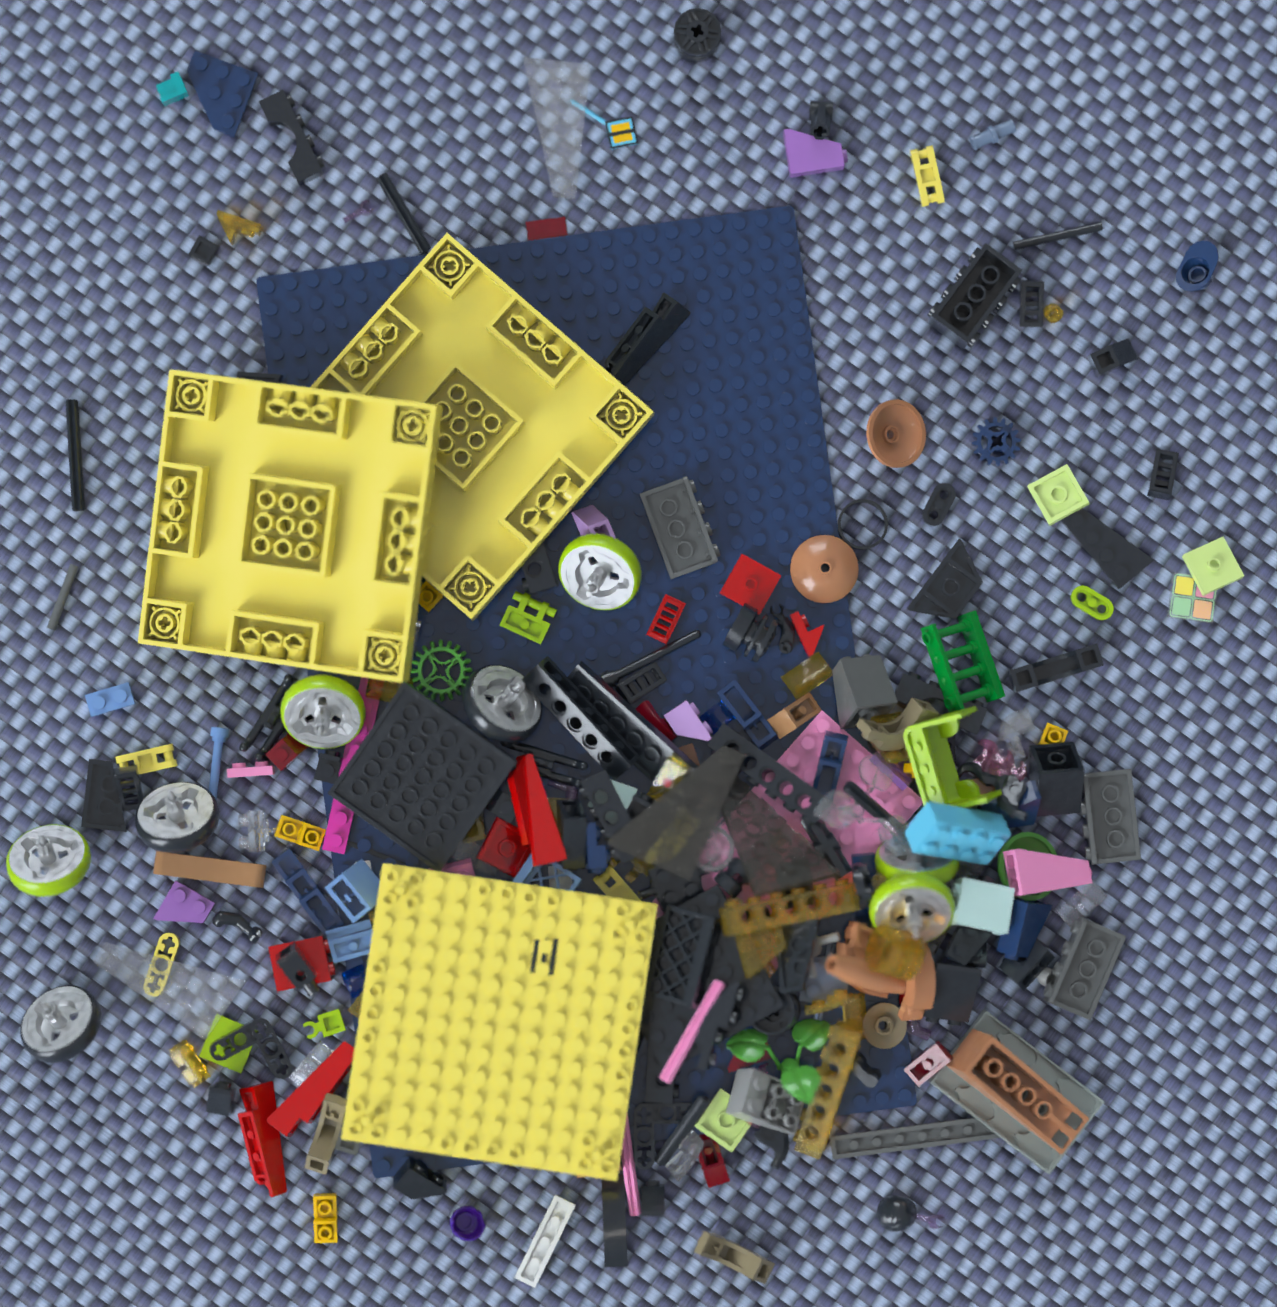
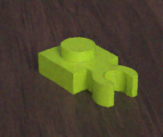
M340 1008L317 1015L319 1021L317 1023L307 1021L303 1024L304 1027L312 1026L314 1028L313 1034L307 1035L308 1039L316 1037L321 1031L323 1036L327 1037L346 1030Z

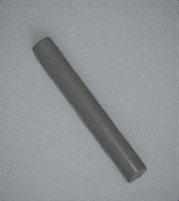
M70 564L47 625L49 629L56 630L79 568L76 565Z

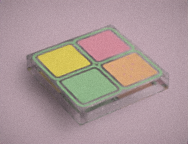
M1173 572L1167 618L1213 624L1217 590L1202 596L1191 574Z

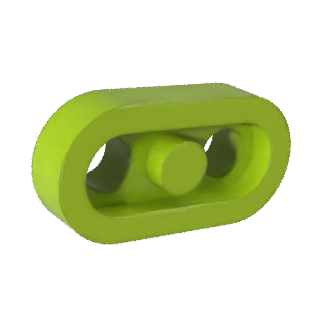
M1078 586L1071 592L1070 599L1072 604L1091 617L1102 621L1108 619L1113 614L1114 607L1112 602L1091 588ZM1080 593L1086 596L1084 602L1078 600ZM1099 605H1103L1105 607L1104 613H1099L1097 611V607Z

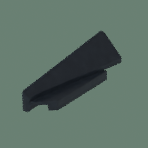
M663 293L653 311L647 307L643 309L605 360V369L625 386L690 316V311L675 299Z

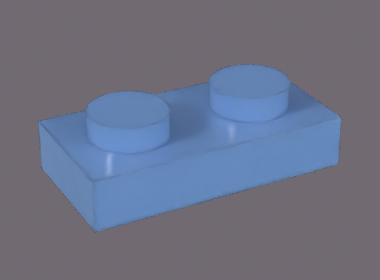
M130 682L85 695L91 717L136 704Z

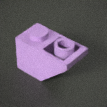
M590 505L572 512L581 536L603 534L616 538L609 520L595 506Z
M686 700L664 715V718L676 735L703 741L712 739L710 734L713 731L706 721L701 723L697 717L700 712L693 702L689 704Z

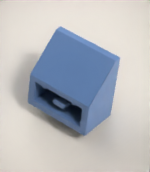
M360 859L328 884L325 889L350 920L356 923L377 905L380 880L366 862Z

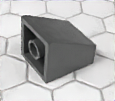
M866 654L856 658H851L850 656L843 657L832 670L839 726L841 729L857 727L856 724L860 718L882 723L898 703L881 655L871 656Z

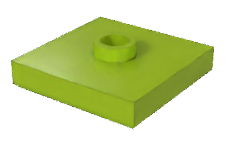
M216 1014L199 1057L241 1074L253 1045L224 1061H217L212 1058L209 1047L213 1041L244 1024ZM238 1033L234 1037V1043L238 1046L245 1044L247 1040L244 1033ZM229 1038L225 1040L228 1045L221 1047L218 1044L214 1054L223 1056V1050L228 1047L231 1048V1051L235 1050L230 1044Z

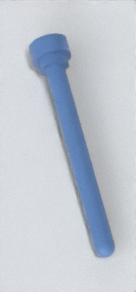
M211 727L210 736H212V741H214L209 791L217 800L223 742H226V738L229 736V729Z

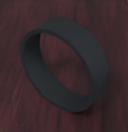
M868 499L852 501L843 508L839 515L837 523L838 532L841 539L850 547L858 550L871 549L877 546L887 533V515L883 508L874 501ZM868 503L875 506L883 515L885 528L882 537L876 543L869 546H857L850 543L844 537L841 530V518L844 511L851 505Z

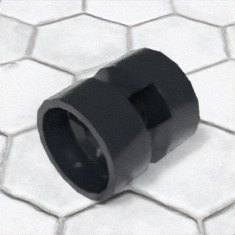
M735 856L727 864V870H721L713 879L735 899L743 891L742 886L749 885L757 876ZM738 872L740 875L735 880L732 876Z

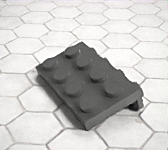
M687 476L640 493L671 580L718 563L717 557L721 556L717 544L712 545L709 536L713 535L709 522L704 523L701 516L705 514L701 501L696 502L693 494L697 492L693 479L688 480Z
M1131 769L1084 773L1083 801H1081L1080 812L1081 815H1085L1086 824H1082L1083 837L1088 840V847H1085L1086 860H1090V865L1141 860Z
M1079 916L1078 920H1074L1072 923L1070 939L1065 941L1062 947V958L1060 962L1055 964L1052 971L1053 979L1051 983L1046 985L1043 995L1045 996L1044 1001L1091 1020L1126 936Z

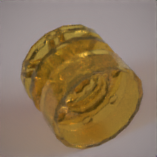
M885 924L876 927L871 933L865 950V960L871 971L890 975L905 981H909L917 975L925 957V943L920 935L919 938L915 939L913 933L901 931L899 928Z

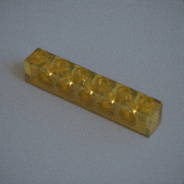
M848 879L834 881L835 885L828 887L826 883L813 885L812 890L805 891L804 887L791 889V894L783 895V892L770 893L769 898L762 900L761 896L747 898L746 903L739 904V900L725 902V907L719 908L723 935L732 936L861 910L855 883L848 882ZM832 892H835L837 895V901L834 904H831L829 901V896ZM813 896L815 905L810 909L807 905V900ZM789 900L792 901L794 906L790 913L785 909V905ZM766 905H769L772 909L769 917H766L763 913ZM745 909L750 913V917L746 922L741 918V914Z
M840 1019L835 1026H830L827 1038L830 1041L828 1047L824 1046L821 1052L820 1059H823L821 1067L816 1068L820 1074V1085L813 1097L812 1103L808 1105V1108H803L799 1121L803 1123L801 1129L797 1128L796 1134L793 1137V1141L796 1142L795 1151L816 1159H820L824 1154L865 1031L864 1028ZM836 1043L843 1044L846 1051L838 1050ZM829 1064H835L839 1072H833L829 1068ZM822 1085L830 1086L832 1092H825ZM815 1106H822L825 1113H819ZM809 1126L815 1127L818 1130V1134L811 1133Z

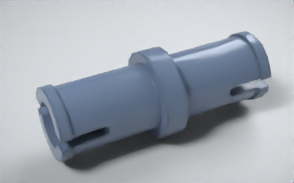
M1008 119L994 127L992 125L988 126L987 130L970 136L969 140L973 149L977 150L991 142L995 144L999 142L1000 138L1015 133L1016 127L1013 121Z

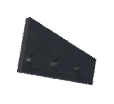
M89 759L81 827L127 832L114 778L112 761Z

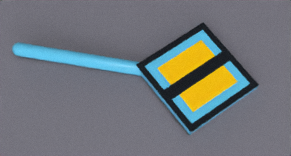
M570 100L571 104L605 125L610 150L639 144L633 116L606 121L575 100Z

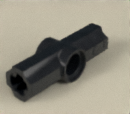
M803 820L801 821L802 826L812 840L811 844L822 861L824 860L835 880L853 871L841 852L842 848L832 832H829L824 822L818 827L816 824L809 826Z

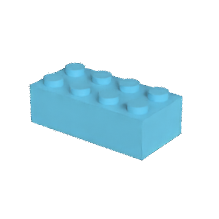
M930 801L926 803L905 831L913 853L983 865L990 863L1011 836L1002 814Z

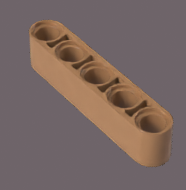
M156 851L153 874L264 888L267 865Z

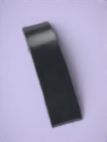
M618 1174L617 1181L602 1179L605 1267L628 1266L624 1174Z

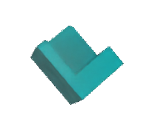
M178 71L170 74L171 79L156 85L164 106L189 97V93Z

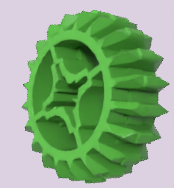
M439 640V647H435V643L431 641L430 646L432 649L428 650L423 645L422 649L426 653L422 655L420 652H416L415 655L421 659L419 662L412 660V664L418 665V669H411V673H418V676L412 678V681L421 682L416 689L421 690L425 687L426 689L423 694L426 696L429 692H432V700L436 699L437 694H440V701H444V694H448V698L452 700L453 695L451 692L455 691L460 696L461 691L458 687L464 688L465 684L462 682L464 679L467 680L469 678L465 673L473 671L470 667L465 668V664L471 663V660L462 659L467 654L466 651H462L460 654L457 653L460 645L457 644L454 649H451L452 641H448L446 647H443V640ZM448 652L454 655V657L446 662H440L434 656V653ZM428 658L433 665V671L424 679L423 666ZM434 661L438 665L441 664L442 667L443 665L447 666L445 672L449 680L445 676L442 677L441 674L440 676L436 675L438 669ZM459 662L460 676L455 683L450 676V671ZM437 679H443L449 685V688L435 689L429 686V684Z

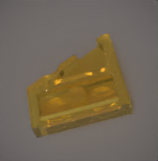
M781 925L741 933L735 936L746 979L752 977L786 948Z

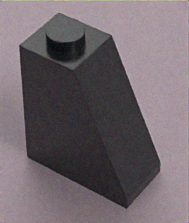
M579 799L556 800L557 828L567 855L566 860L560 861L562 869L575 871L579 868H585L586 814Z

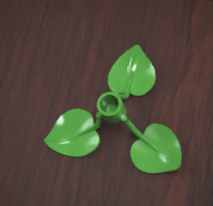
M805 1019L798 1022L792 1030L794 1041L800 1043L796 1058H787L782 1063L778 1061L771 1048L765 1045L768 1040L767 1035L759 1032L757 1029L742 1030L729 1039L726 1048L744 1061H756L764 1055V1050L768 1051L776 1064L777 1070H781V1083L784 1089L797 1099L809 1104L812 1103L813 1097L820 1085V1074L811 1066L804 1065L799 1067V1059L804 1046L809 1051H816L827 1043L830 1037V1025L828 1022L814 1019Z

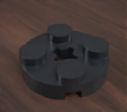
M856 863L853 864L855 869L853 870L856 894L861 899L858 903L860 909H867L873 896V891L868 886V883H872L871 874L867 864Z

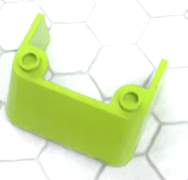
M976 706L943 714L913 724L905 729L903 738L924 806L930 801L965 808L988 802L1002 794L1001 790L981 794L978 785L973 780L965 779L960 781L947 737H951L959 731L960 724L958 719L977 711Z

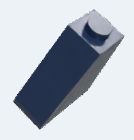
M1030 780L1026 782V793L1018 805L1020 810L1029 814L1026 821L1017 818L1012 819L1000 809L996 798L978 804L977 810L1002 814L1008 828L1034 825L1041 801L1036 781Z
M1013 898L1008 934L1000 935L997 951L1005 953L1004 957L1011 960H1018V957H1028L1051 911L1052 904L1039 900L1026 901L1020 898Z

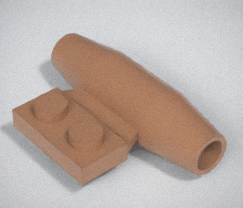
M860 924L852 925L849 947L853 956H829L825 965L826 971L848 984L872 991L894 994L905 993L906 977L885 965L888 958L891 957L892 942L882 937L873 928Z

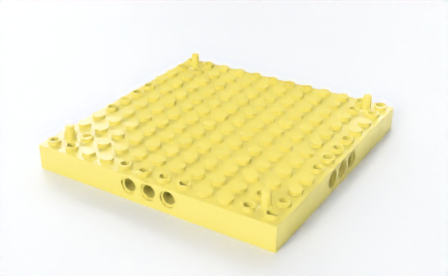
M448 233L443 236L310 387L443 405L422 577L472 621L477 618L654 416V412Z
M169 370L138 643L396 682L409 681L443 405L191 371Z
M383 863L342 1139L617 1181L658 903ZM540 939L535 973L530 972L534 943L535 940ZM554 939H558L556 959L552 976L548 975L553 948V941ZM542 953L547 954L546 963H541Z

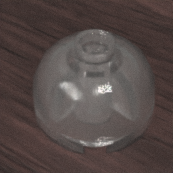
M717 826L701 828L692 836L689 843V855L693 864L700 870L709 873L725 869L732 862L735 854L734 842L726 830Z

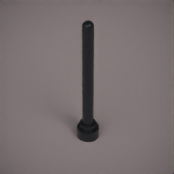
M694 630L615 672L607 670L601 673L600 676L602 680L613 688L619 682V679L699 639L701 631Z

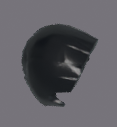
M889 1195L879 1202L876 1215L882 1227L888 1231L898 1232L908 1229L914 1224L917 1218V1209L915 1203L909 1198Z

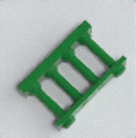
M976 610L958 616V624L939 630L935 623L921 628L922 640L926 644L944 696V704L949 713L965 709L963 703L985 697L987 703L1005 697ZM962 632L966 645L945 651L941 638ZM970 654L974 666L952 673L948 660ZM977 675L981 688L960 695L956 682Z

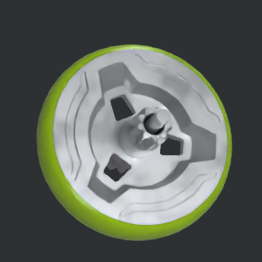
M587 534L574 539L563 550L558 565L559 578L567 593L580 604L596 610H614L629 603L637 594L642 579L640 563L632 550L620 540L603 534ZM594 556L597 560L596 563H591L589 557ZM611 572L617 573L619 578L611 577Z
M329 675L309 676L294 683L285 693L280 710L281 719L287 732L300 743L318 749L336 748L352 741L360 733L366 716L365 704L360 693L348 682ZM312 714L314 719L307 720L305 718L308 715ZM336 715L341 718V721L333 720L332 717Z
M58 824L39 826L27 831L13 843L6 859L7 873L12 883L24 893L39 897L58 895L75 887L86 876L91 864V850L85 837L71 827ZM36 851H38V857L34 855ZM59 854H69L63 858H59Z
M895 836L881 843L876 850L874 859L876 871L885 881L902 874L922 873L933 876L945 884L957 874L960 865L959 860L913 853L908 841H900Z
M907 873L887 880L875 891L869 906V915L875 930L885 939L902 945L905 942L922 944L939 937L950 926L955 912L954 898L946 884L933 876L922 873ZM924 909H927V910H930V911H931V912H929V913H927V914H926V913H922ZM900 914L905 916L903 919H896Z

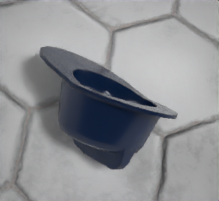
M1202 240L1189 247L1176 273V282L1180 288L1185 291L1196 292L1210 285L1219 259L1218 250L1214 244Z

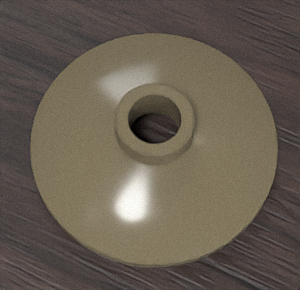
M879 1003L872 1006L866 1012L862 1022V1030L866 1040L871 1045L881 1049H888L902 1041L906 1034L907 1021L900 1020L898 1016L900 1009L890 1003ZM881 1021H884L885 1028L881 1030L879 1028V1023Z

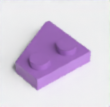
M175 880L153 919L205 923L216 903Z

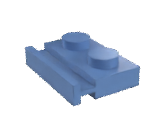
M370 919L325 931L334 963L363 956L370 952L373 932Z

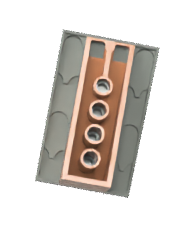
M984 1009L950 1052L953 1059L928 1081L1049 1175L1104 1104L1101 1098Z

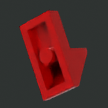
M797 611L789 617L807 656L810 657L815 652L824 625L808 632L806 628L809 627V623L805 615L800 616Z

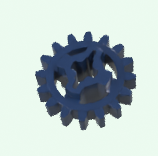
M994 417L992 423L986 419L984 420V427L981 425L977 426L980 432L972 434L974 438H977V441L971 443L972 446H977L973 453L981 454L980 462L987 459V466L995 462L996 467H999L1000 461L1007 465L1009 463L1008 457L1013 460L1016 457L1013 451H1020L1016 443L1021 442V439L1015 437L1019 430L1013 431L1011 429L1013 423L1007 426L1005 418L998 422L997 418ZM999 427L1002 430L1000 432H992L989 428ZM1008 434L1011 438V447L1006 443V436ZM1000 435H1003L1001 441L999 442L1001 447L999 445H996L990 450L989 448L992 446L993 440L991 438L996 439L997 437H1000ZM982 436L986 440V448L984 450L981 445ZM992 452H1000L1001 454H1003V456L993 457L990 455Z

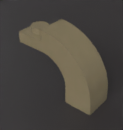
M912 697L902 714L893 721L876 723L860 718L856 726L861 730L862 736L872 741L879 750L895 751L906 747L903 733L907 727L937 717L939 713L929 702Z
M326 1093L317 1130L307 1154L306 1169L324 1175L327 1174L344 1121L347 1099Z
M703 1231L694 1250L700 1256L722 1263L763 1284H766L775 1266V1263L712 1232Z

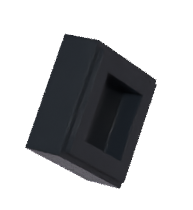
M199 235L188 255L209 267L219 246Z

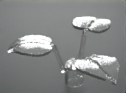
M875 752L866 756L860 762V777L864 783L871 785L866 791L868 795L875 787L879 791H885L890 787L893 773L889 762L882 754ZM834 790L825 795L815 809V816L822 818L836 828H846L856 821L860 824L863 822L882 823L883 825L878 829V835L883 844L901 855H907L910 851V844L905 834L909 824L902 817L894 815L889 817L887 821L884 818H863L865 809L855 801L850 804L848 795L840 790Z

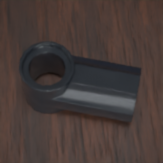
M810 101V134L815 139L823 140L830 134L833 102Z

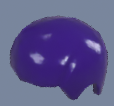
M461 1206L453 1212L450 1218L452 1233L462 1241L478 1239L486 1228L482 1213L473 1206Z

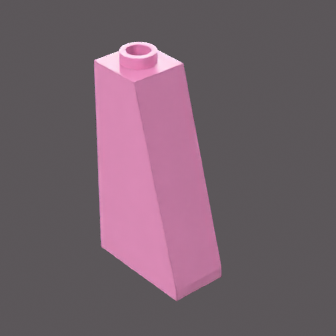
M1022 849L1003 852L1009 887L1015 888L1014 896L1092 883V870L1087 860Z

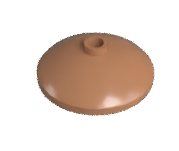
M899 399L888 400L879 404L869 417L866 430L867 441L872 454L879 462L888 467L901 468L912 464L919 458L925 446L926 429L920 413L913 405Z
M830 535L814 536L804 541L795 551L790 565L791 579L796 589L805 598L817 603H832L845 597L854 587L859 571L857 557L852 548L843 540ZM822 564H827L829 566L828 572H823L821 570Z

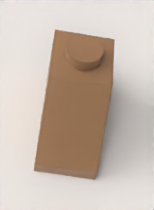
M809 692L767 721L779 739H781L822 710Z

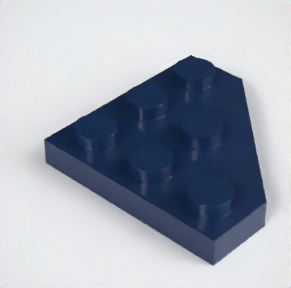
M194 50L187 73L214 131L236 138L259 74Z

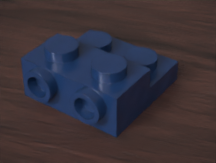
M596 822L587 823L585 868H581L587 869V873H605L607 863H610L609 849L606 850V845H597V841L600 840V829L596 827Z

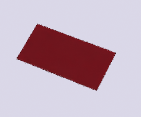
M565 217L526 222L528 241L568 236Z

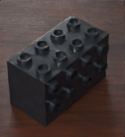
M987 243L981 249L979 247L975 249L968 260L969 266L963 265L954 278L957 281L955 285L949 284L941 296L943 301L941 303L936 302L927 315L930 317L927 324L963 350L967 345L970 348L981 335L978 332L980 327L985 330L994 317L992 311L994 309L999 311L1008 298L1005 296L1006 292L1012 293L1021 281V278L1018 276L1022 269Z

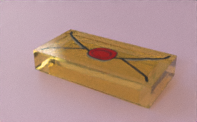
M669 756L647 794L656 801L668 805L688 767Z

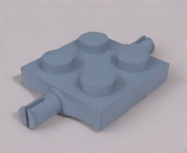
M827 944L825 956L814 958L817 977L808 979L805 991L799 992V1001L810 1002L816 1006L814 1020L823 1021L824 1008L837 1007L844 1009L848 983L831 975L825 968L828 957L835 954L837 944Z

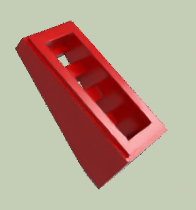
M665 594L646 635L667 645L686 603ZM668 602L679 607L678 611L666 607V603ZM664 610L675 615L674 619L662 615V611ZM659 618L671 623L670 628L658 623ZM655 626L666 631V636L654 631Z

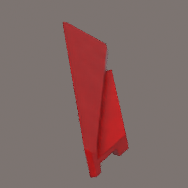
M529 753L518 756L516 758L518 761L515 770L510 772L507 779L522 846L531 844L533 867L566 860L567 855L533 754Z
M346 1041L342 1042L267 1118V1122L286 1137L293 1135L302 1120L312 1124L322 1110L326 1093L333 1095L352 1069L355 1048Z
M268 1081L241 1088L239 1092L246 1111L238 1113L254 1180L259 1185H265L269 1189L270 1197L284 1194L287 1192L280 1132L267 1122V1118L277 1109L274 1083Z

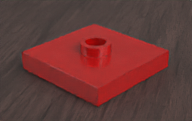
M741 554L719 594L741 606L746 603L758 610L757 615H760L782 575Z
M496 817L476 858L515 878L531 852V844L522 846L519 828Z

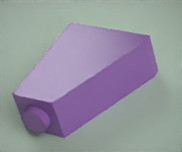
M784 129L783 136L790 178L844 170V163H848L846 149L842 150L841 143L827 139L818 140L809 134Z

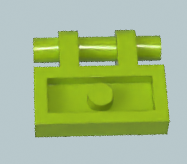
M515 591L512 599L520 602L518 608L511 605L508 606L499 626L541 645L550 627V623L543 621L545 614L554 618L557 609L550 607V604L545 601L542 603L531 598V595L528 593L522 594ZM526 606L537 610V616L535 617L524 612Z

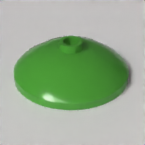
M1022 832L1010 837L1002 846L998 856V873L1002 884L1009 887L1003 855L1004 851L1022 849L1057 855L1051 843L1043 836L1033 832ZM1052 890L1015 897L1026 901H1033L1045 897Z

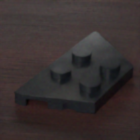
M961 539L957 540L907 607L908 611L956 619L982 585L983 581L976 571L971 557H969Z

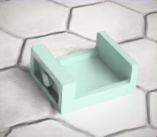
M968 878L956 879L951 887V893L955 902V912L950 925H962L987 930L996 935L1008 934L1015 888Z

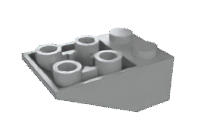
M737 1069L726 1113L747 1122L795 1135L804 1101L797 1099L787 1092L782 1086L781 1080L756 1069Z

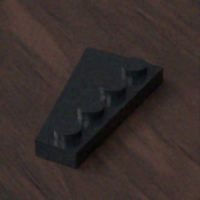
M1083 508L1060 520L1118 590L1154 561Z

